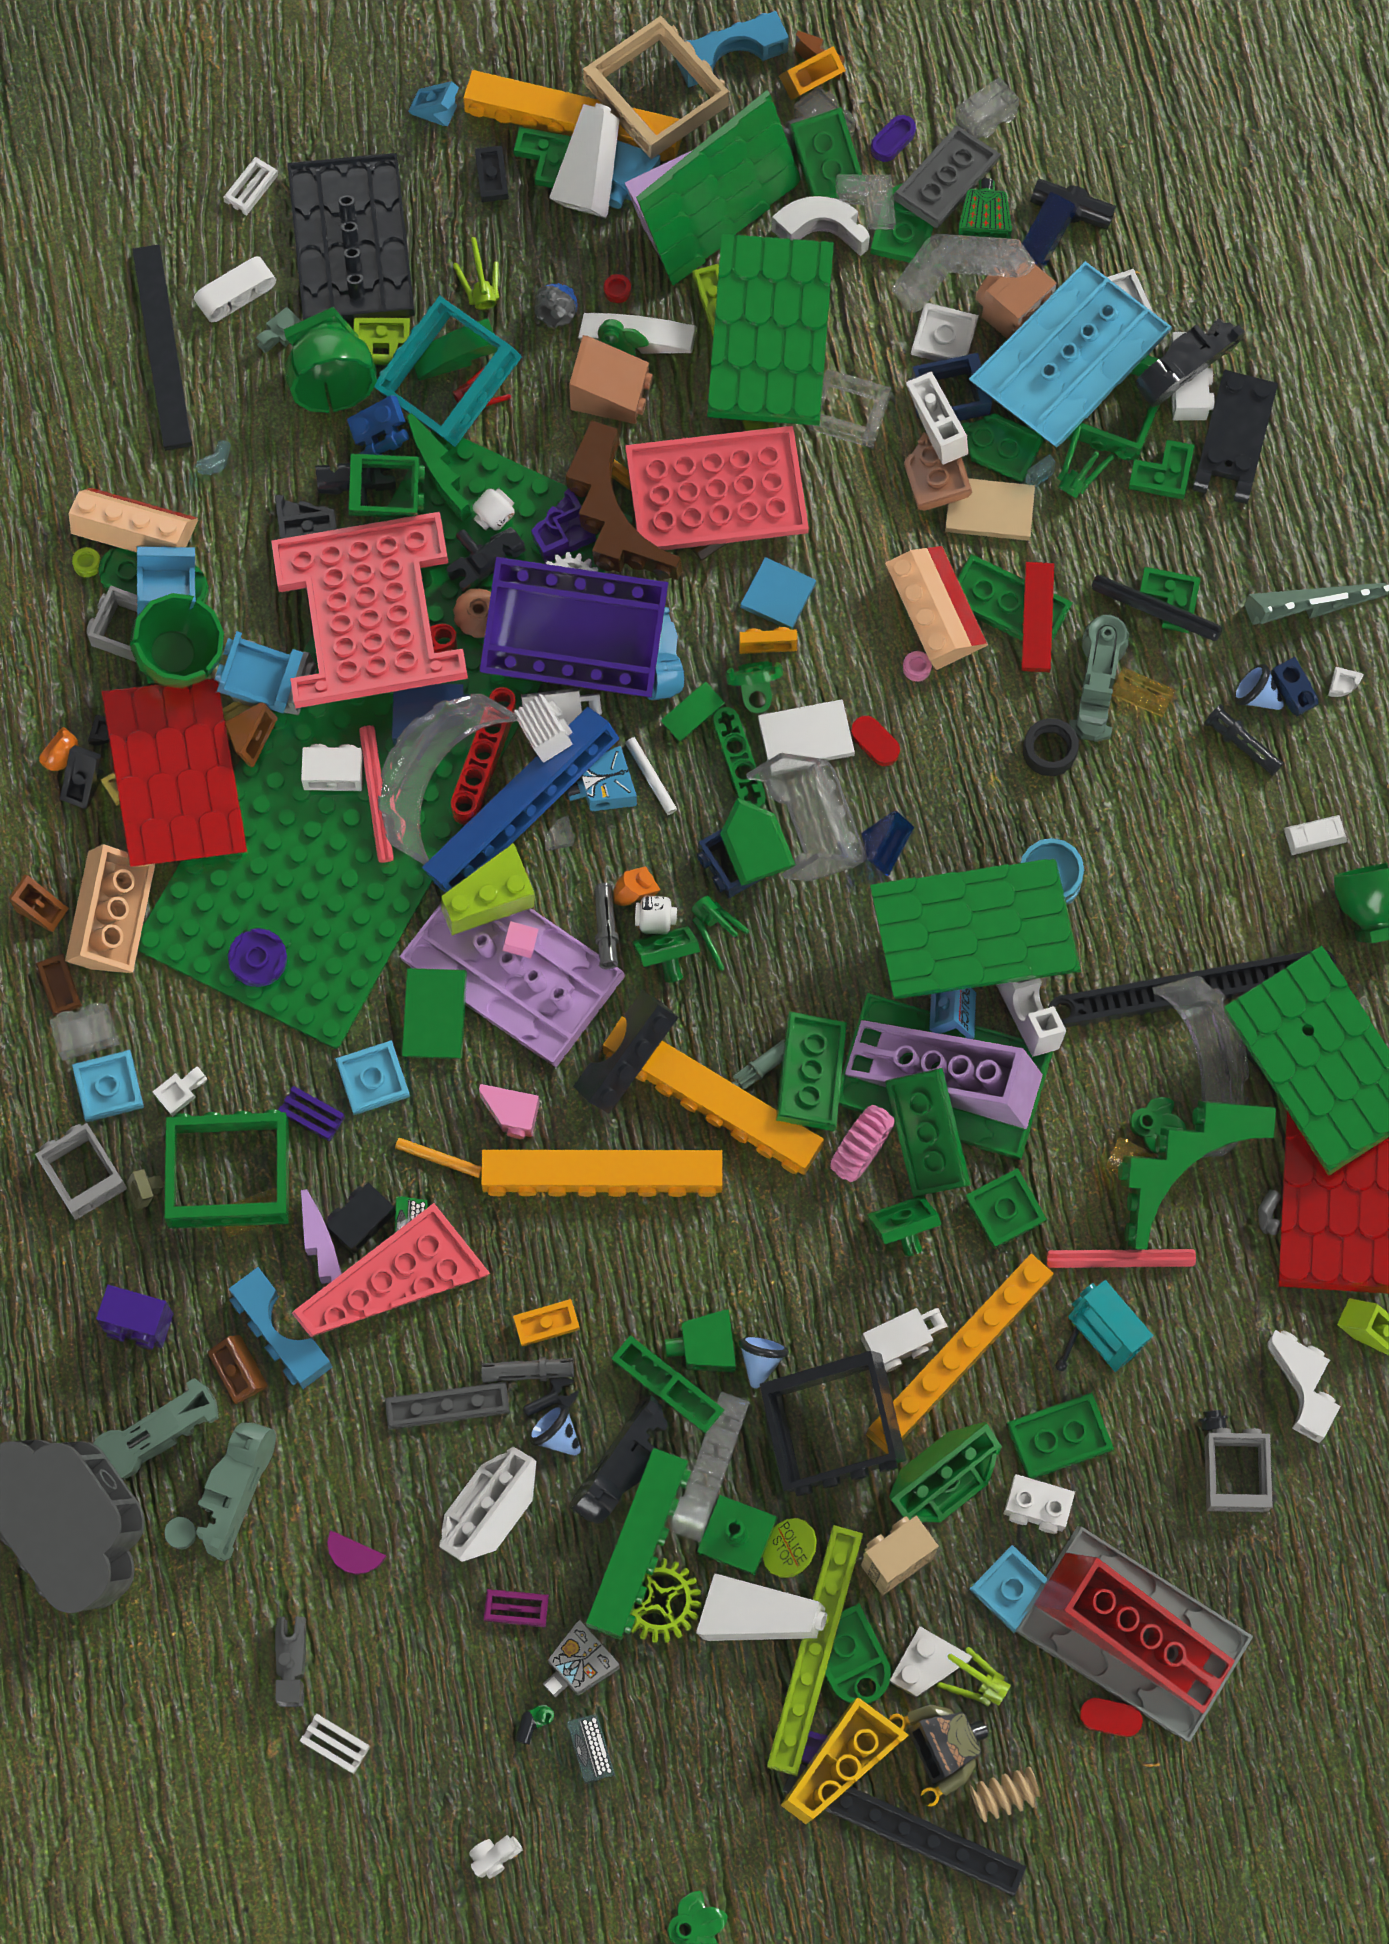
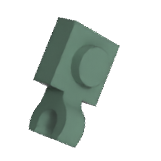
M286 307L266 323L268 330L261 332L256 337L259 341L257 346L264 353L271 350L278 342H281L286 347L290 342L285 337L284 329L301 322V320Z

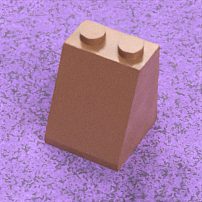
M583 335L569 383L570 409L636 424L638 414L643 415L645 410L646 398H643L645 390H650L653 374L649 373V362L592 337Z

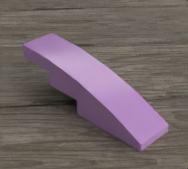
M301 1190L305 1251L307 1255H317L318 1273L321 1284L331 1283L342 1274L336 1250L323 1217L308 1190Z

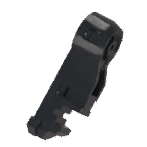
M1219 318L1214 321L1207 333L1196 324L1188 332L1175 339L1165 355L1139 376L1135 382L1139 393L1153 408L1158 406L1177 389L1220 357L1231 352L1241 341L1245 331L1240 325L1235 326L1230 322L1225 323Z
M652 1395L646 1396L638 1403L634 1413L603 1458L574 1495L570 1508L585 1520L595 1524L602 1523L616 1507L623 1493L640 1483L652 1450L655 1448L647 1441L650 1435L646 1432L665 1431L668 1427L666 1419L663 1418L662 1405Z

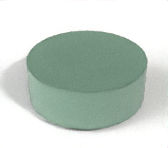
M176 1517L169 1521L164 1532L167 1542L176 1549L190 1547L197 1535L194 1524L185 1517Z

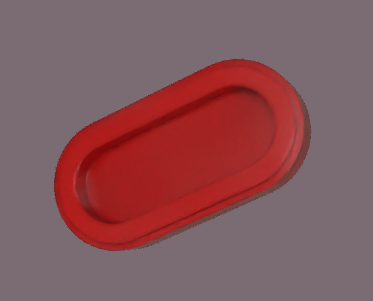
M861 716L853 722L851 729L853 740L875 763L881 766H890L898 760L900 753L899 743L876 719L871 716Z
M1101 1698L1087 1700L1082 1705L1079 1713L1080 1720L1086 1728L1120 1737L1134 1736L1139 1732L1143 1723L1142 1715L1136 1707Z

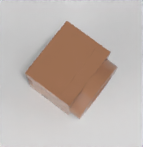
M1025 255L1018 261L1013 257H1008L1000 262L985 278L976 293L975 299L983 306L981 317L1006 339H1009L1055 292L1057 282Z

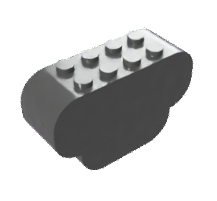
M24 1440L0 1443V1538L6 1546L12 1548L18 1557L17 1562L19 1566L30 1574L35 1582L36 1591L46 1598L54 1608L66 1613L104 1608L114 1603L132 1584L135 1568L129 1550L141 1538L145 1520L139 1502L106 1455L96 1445L84 1441L49 1443L44 1440Z

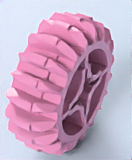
M871 1105L865 1109L857 1121L854 1122L833 1155L831 1169L836 1172V1175L849 1182L856 1181L865 1172L887 1140L891 1129L894 1127V1117L876 1105Z

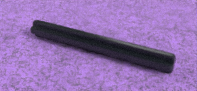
M1097 575L1092 582V589L1096 592L1212 641H1217L1222 633L1221 625L1102 575Z

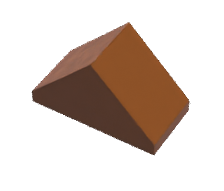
M261 702L225 722L236 753L251 767H254L278 719L270 708Z
M26 874L9 897L17 913L50 932L55 930L69 909Z

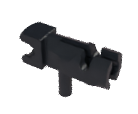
M338 463V469L335 473L330 470L329 464L315 466L318 492L321 494L340 495L344 491H349L350 463ZM362 467L361 506H368L367 489L376 488V491L396 488L395 477L382 474L384 471L391 469Z
M512 527L492 536L489 542L483 546L481 544L477 546L465 529L456 534V537L470 555L465 559L461 557L447 567L446 572L450 580L465 577L459 584L461 594H464L469 589L480 587V582L494 573L496 557L506 558L505 555H511L515 559L526 551L524 548L525 544Z

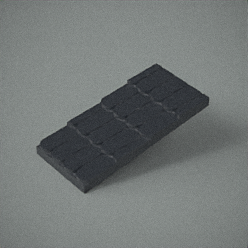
M397 153L287 163L303 320L331 307H334L347 323L354 322V318H400V316H415Z

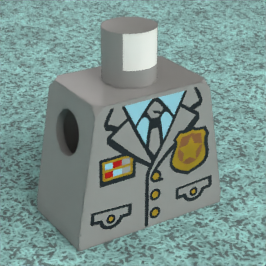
M579 1620L548 1659V1663L556 1672L543 1685L554 1697H557L567 1686L577 1695H580L616 1672L620 1668V1664Z

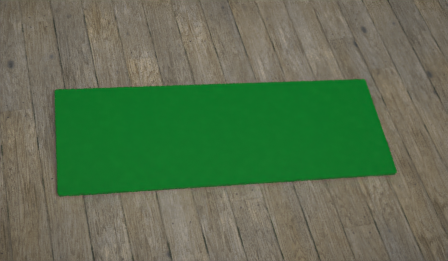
M432 430L431 433L449 451L450 464L448 466L459 477L460 490L458 492L469 503L471 515L462 522L444 502L425 471L424 483L418 482V493L424 494L423 511L418 510L417 515L440 512L449 563L421 568L430 626L438 624L452 626L456 632L457 649H463L468 679L440 684H463L464 694L470 695V712H464V722L405 747L394 748L392 740L393 692L301 707L299 715L271 710L278 719L254 767L248 766L241 758L234 769L247 852L181 860L142 927L137 950L334 1049L342 1045L433 882L422 867L464 826L453 818L451 798L490 694L496 688L505 687L510 689L514 693L516 710H518L519 707H522L521 695L538 693L544 683L480 672L484 638H474L464 634L454 621L453 609L456 600L462 595L459 584L465 577L450 580L446 569L459 558L463 557L465 559L470 555L456 537V534L465 529L477 546L479 544L483 546L489 542L492 536L512 527L523 540L524 548L526 549L515 560L545 564L534 542L531 530L538 522L546 518L547 512L552 506L556 507L565 497L564 492L568 487L463 437L454 447ZM411 469L406 473L387 507H411ZM499 488L515 503L512 506L515 514L500 530L496 531L491 527L485 530L474 520L477 514L473 511V504L487 489H494L496 491ZM576 496L577 499H578V501H579V503H580L581 506H582L583 503H584V501H585L586 496H585V497H578V496ZM623 513L628 522L632 525V517L630 515ZM381 517L379 522L400 518ZM600 533L595 534L596 541ZM596 541L570 553L571 558L574 559L580 553L583 562L591 559V568L597 567L598 572H606L594 564L592 549ZM505 555L508 559H514L511 555ZM494 573L481 581L478 588L491 592ZM313 634L303 652L311 654L317 666L316 674H318L319 669ZM441 638L438 640V643L447 644L451 640L449 638ZM500 701L496 704V706L499 708H506L507 706H509L510 703H508L507 701ZM516 717L513 719L497 765L520 726ZM363 726H374L394 857L393 861L380 863L377 858L364 761L362 791L304 790L301 781L303 747L323 744L328 748H339L341 745L349 744L362 750L359 729ZM493 726L488 728L486 732L495 734L500 731V728ZM482 752L477 755V758L480 760L488 759L491 756V754H489L488 752ZM471 778L470 780H468L467 783L471 786L478 785L481 782V780L478 778ZM461 804L457 809L461 812H466L472 806ZM255 928L270 930L278 935L285 945L288 958L285 971L280 978L270 985L261 987L248 986L237 980L230 969L228 961L229 948L235 938L241 933L251 931L250 929Z

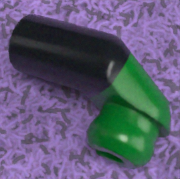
M539 1705L524 1712L515 1741L530 1745L534 1729L550 1724L553 1721L554 1711L547 1705Z

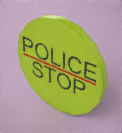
M798 1518L786 1519L774 1527L763 1555L765 1567L771 1574L780 1578H789L803 1572L811 1563L816 1552L817 1539L814 1529L806 1521Z

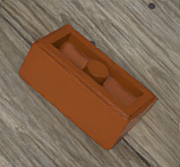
M240 1335L228 1336L207 1352L234 1404L244 1401L267 1387L264 1377Z

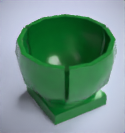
M334 307L284 329L286 339L293 346L285 363V377L296 404L308 411L329 413L330 409L326 398L325 384L333 412L354 407L370 396L377 382L376 367L371 352L365 341L359 339L356 332Z
M171 593L150 601L133 621L130 648L140 671L146 676L147 686L162 685L184 688L199 683L208 678L222 660L223 628L215 611L198 597L194 607L190 609L194 597L192 595Z
M1388 862L1334 875L1335 894L1344 913L1359 925V929L1354 930L1356 941L1377 943L1389 940Z

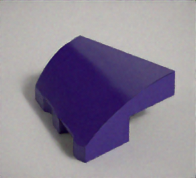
M570 488L564 492L565 497L556 507L552 506L549 509L546 518L538 522L531 530L534 542L545 564L547 561L555 560V555L557 554L562 557L567 552L571 553L596 541L595 534L589 533L581 527L579 512L582 506L575 494L570 491Z

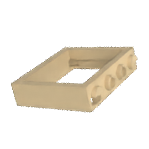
M659 16L583 68V78L586 87L603 105L611 108L610 113L620 119L619 124L650 159L659 155L729 106L730 91L725 87V81L718 79L713 74L708 62L701 60L696 55L691 43L688 41L684 42L679 36L674 25L670 26L662 16ZM660 40L711 98L656 135L608 82L606 77Z

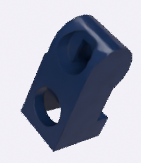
M1295 657L1274 667L1270 671L1276 687L1295 716H1299L1318 706V698L1312 688V684Z

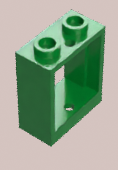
M351 454L349 516L406 518L417 516L418 510L423 511L424 494L418 493V482L424 483L425 466L419 465V457ZM362 467L411 469V507L361 506Z

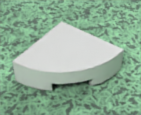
M1335 667L1328 696L1340 697L1353 692L1360 684L1363 674Z

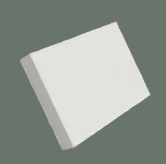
M842 699L758 715L770 772L850 757L855 754Z

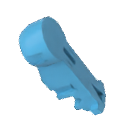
M665 607L652 698L647 697L649 700L671 698L679 694L684 687L683 666L676 654L678 635L674 623L671 622L669 616V607Z

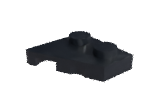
M275 495L280 539L337 529L334 509L323 506L316 507L311 503L301 500L298 504L285 500L282 495Z

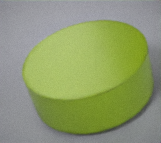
M84 547L74 553L72 564L78 575L92 577L99 572L98 568L101 558L95 549Z

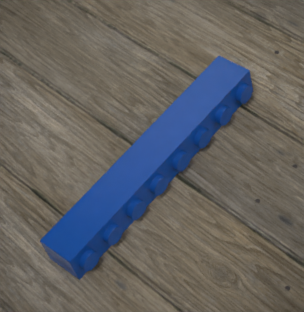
M590 707L584 709L568 725L573 732L568 735L573 745L544 763L537 755L422 867L431 880L446 893L510 846L620 739L606 719Z

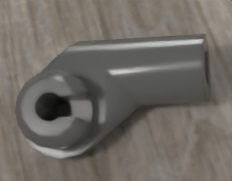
M1269 1190L1258 1207L1260 1230L1265 1234L1270 1233L1271 1235L1278 1234L1281 1228V1222L1273 1219V1212L1281 1200V1195L1275 1190Z

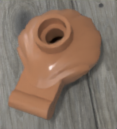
M480 588L469 589L456 600L453 609L454 621L464 634L474 638L485 637L491 596L490 591Z

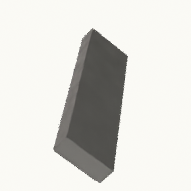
M506 1382L385 1398L389 1430L510 1414Z

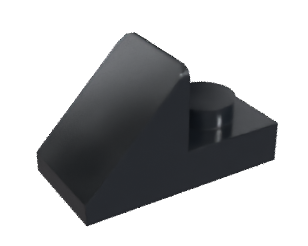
M76 745L70 749L60 800L84 809L89 807L104 775V771L98 769L101 759L100 754Z

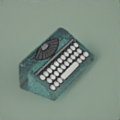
M597 1714L567 1721L584 1783L588 1784L614 1776L615 1773Z

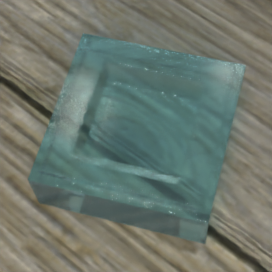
M1050 454L1028 469L1025 480L1027 485H1035L1037 487L1053 475L1056 461Z

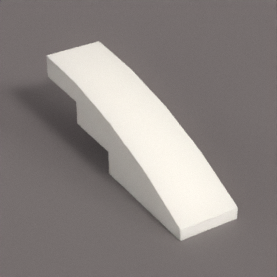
M584 313L578 337L582 340L583 335L597 340L599 338L597 334L599 326L605 320L615 319L620 321L624 328L636 329L647 338L649 345L637 348L641 354L692 353L697 327L670 320L635 315Z

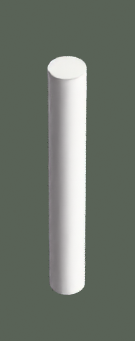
M636 738L628 739L625 742L627 748L666 814L674 813L677 810L675 804Z

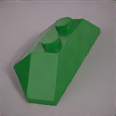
M986 1422L949 1431L900 1469L889 1498L902 1518L907 1516L911 1520L917 1515L921 1522H941L988 1485L995 1467L997 1454L1000 1453L1002 1446Z

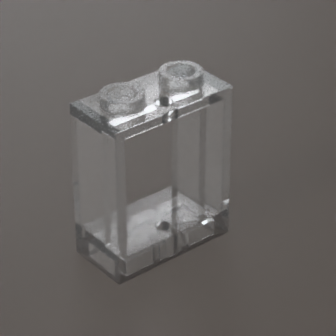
M827 369L823 378L821 411L830 387L874 399L875 402L866 427L821 414L820 426L809 425V430L873 448L890 400L891 387Z

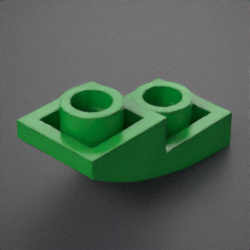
M705 682L661 721L679 742H682L698 726L715 714L725 702Z

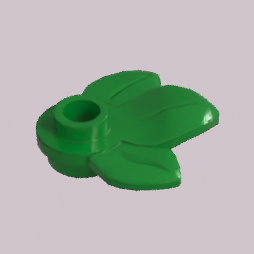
M605 320L598 328V341L635 357V349L649 345V341L643 334L636 329L624 328L623 324L618 320Z
M1154 1098L1148 1102L1145 1108L1136 1110L1130 1117L1131 1131L1135 1135L1142 1137L1146 1147L1156 1154L1159 1153L1156 1152L1155 1141L1157 1135H1160L1161 1128L1187 1130L1184 1122L1177 1115L1172 1114L1174 1101L1170 1098ZM1142 1118L1147 1120L1149 1126L1143 1124Z
M694 1891L682 1898L678 1903L677 1916L669 1922L667 1934L673 1944H718L714 1936L725 1927L728 1916L719 1908L705 1907L702 1892ZM680 1925H685L688 1928L689 1933L687 1936L680 1933Z

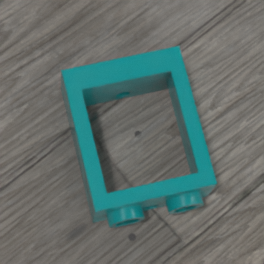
M1106 1280L1098 1286L1094 1283L1090 1284L1080 1293V1297L1072 1303L1074 1309L1068 1318L1115 1372L1137 1356L1154 1336Z

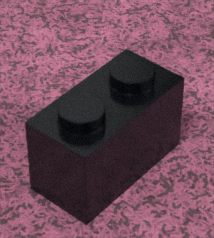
M369 1182L364 1187H357L348 1198L350 1201L342 1209L340 1207L336 1208L327 1218V1221H329L326 1224L328 1232L353 1256L396 1214L394 1206Z

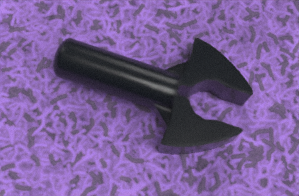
M567 1378L551 1379L550 1381L553 1386L551 1393L523 1406L525 1415L530 1417L554 1404L566 1405L570 1409L579 1396V1390L569 1396H563L560 1393L564 1387L574 1384V1380Z

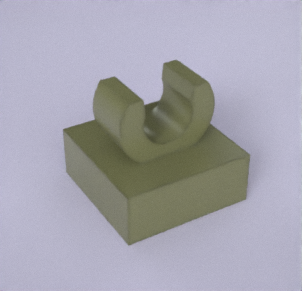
M144 1169L132 1172L127 1181L136 1210L148 1207L154 1197L153 1195L160 1193V1188L164 1187L160 1175L147 1179Z

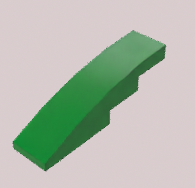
M410 413L407 416L408 426L418 457L422 465L425 466L429 479L444 502L463 522L471 515L470 506L467 500L458 492L460 490L459 477L448 466L450 464L449 451Z

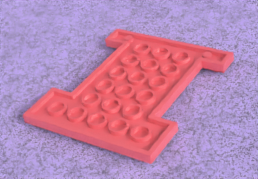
M440 512L271 541L279 593L307 588L319 673L290 678L295 709L468 679L463 649L434 653L421 568L449 563Z

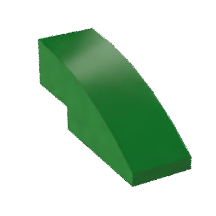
M489 318L477 321L494 333ZM464 326L432 341L414 365L418 381L471 366V360L496 353L498 349Z

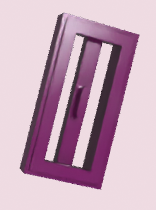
M487 1589L484 1622L546 1627L549 1595ZM492 1598L542 1603L541 1607L492 1603ZM491 1610L540 1614V1619L492 1615Z

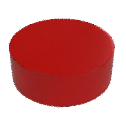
M614 274L605 280L603 288L604 295L608 301L623 303L630 297L631 283L626 276Z

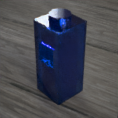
M1050 192L1018 250L1020 254L1025 255L1035 265L1038 266L1040 264L1046 267L1077 211V206L1063 197Z

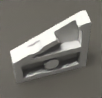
M919 1627L893 1673L890 1683L910 1695L918 1697L960 1668L948 1659V1654H953L965 1663H968L972 1656L926 1629Z

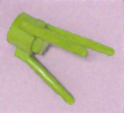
M472 237V250L479 281L474 284L473 290H471L459 265L454 263L453 268L468 296L469 304L475 305V308L478 310H486L494 307L497 304L496 301L500 299L498 293L499 263L496 261L493 263L491 286L484 279L477 240L475 237Z
M970 1647L966 1648V1653L971 1655L973 1660L988 1673L986 1676L953 1654H948L949 1660L982 1682L978 1690L983 1694L981 1695L942 1682H938L937 1687L979 1701L987 1707L991 1702L999 1706L1011 1684L1004 1681L1005 1677L996 1672Z

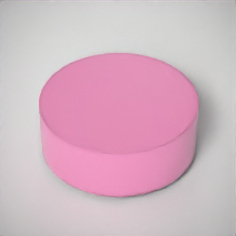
M914 651L905 657L903 672L908 679L923 681L931 673L932 664L926 653Z

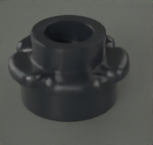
M1221 1410L1203 1412L1204 1418L1198 1419V1422H1201L1202 1431L1227 1428L1226 1418L1228 1416H1222Z

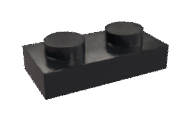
M502 146L476 148L475 156L481 202L508 200L509 195Z

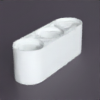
M253 257L202 287L195 294L194 301L210 322H217L268 292L276 284L277 279L261 257Z

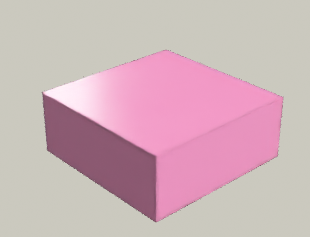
M510 921L502 951L531 958L538 929Z

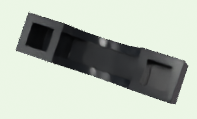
M643 990L625 1013L627 1021L626 1033L617 1051L603 1062H590L573 1086L588 1102L610 1114L679 1018L664 1003Z

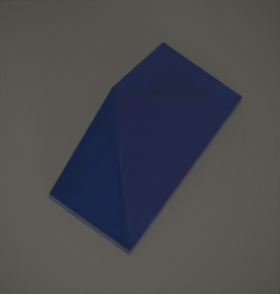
M893 811L861 833L867 859L884 875H890L914 826L898 811Z

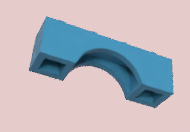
M774 11L769 14L762 13L755 19L743 23L737 22L721 31H712L702 38L687 41L695 49L696 55L701 60L707 61L713 71L717 61L723 55L732 51H748L757 55L763 61L788 52L789 37L777 12ZM676 59L687 87L697 85V81Z
M259 1267L229 1288L233 1296L229 1299L230 1303L239 1314L242 1312L247 1314L251 1320L247 1323L248 1327L257 1338L261 1335L268 1342L265 1349L275 1362L280 1359L287 1368L283 1370V1373L292 1385L298 1382L302 1389H304L332 1368L329 1359L313 1338L292 1340L280 1335L273 1328L272 1310L279 1296Z

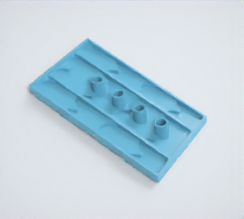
M1085 261L969 380L1057 448L1085 418L1089 417L1113 389L1150 354L1173 328Z

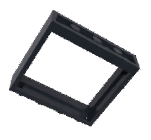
M867 1351L760 1383L784 1491L796 1493V1496H804L813 1493L814 1487L823 1485V1488L836 1487L841 1485L842 1479L851 1477V1480L864 1479L870 1476V1471L877 1469L880 1472L892 1471L898 1468L897 1463L907 1461L881 1353ZM869 1370L889 1454L800 1479L782 1396Z

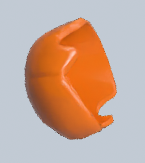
M62 727L40 754L39 762L51 771L65 769L70 749L74 745L79 746L75 735L65 727Z

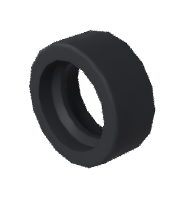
M1047 718L1037 721L1029 728L1024 739L1023 756L1025 762L1034 772L1043 776L1063 774L1072 767L1077 757L1079 740L1075 730L1062 720ZM1044 733H1055L1061 736L1068 746L1065 757L1056 762H1048L1039 758L1034 751L1036 738Z

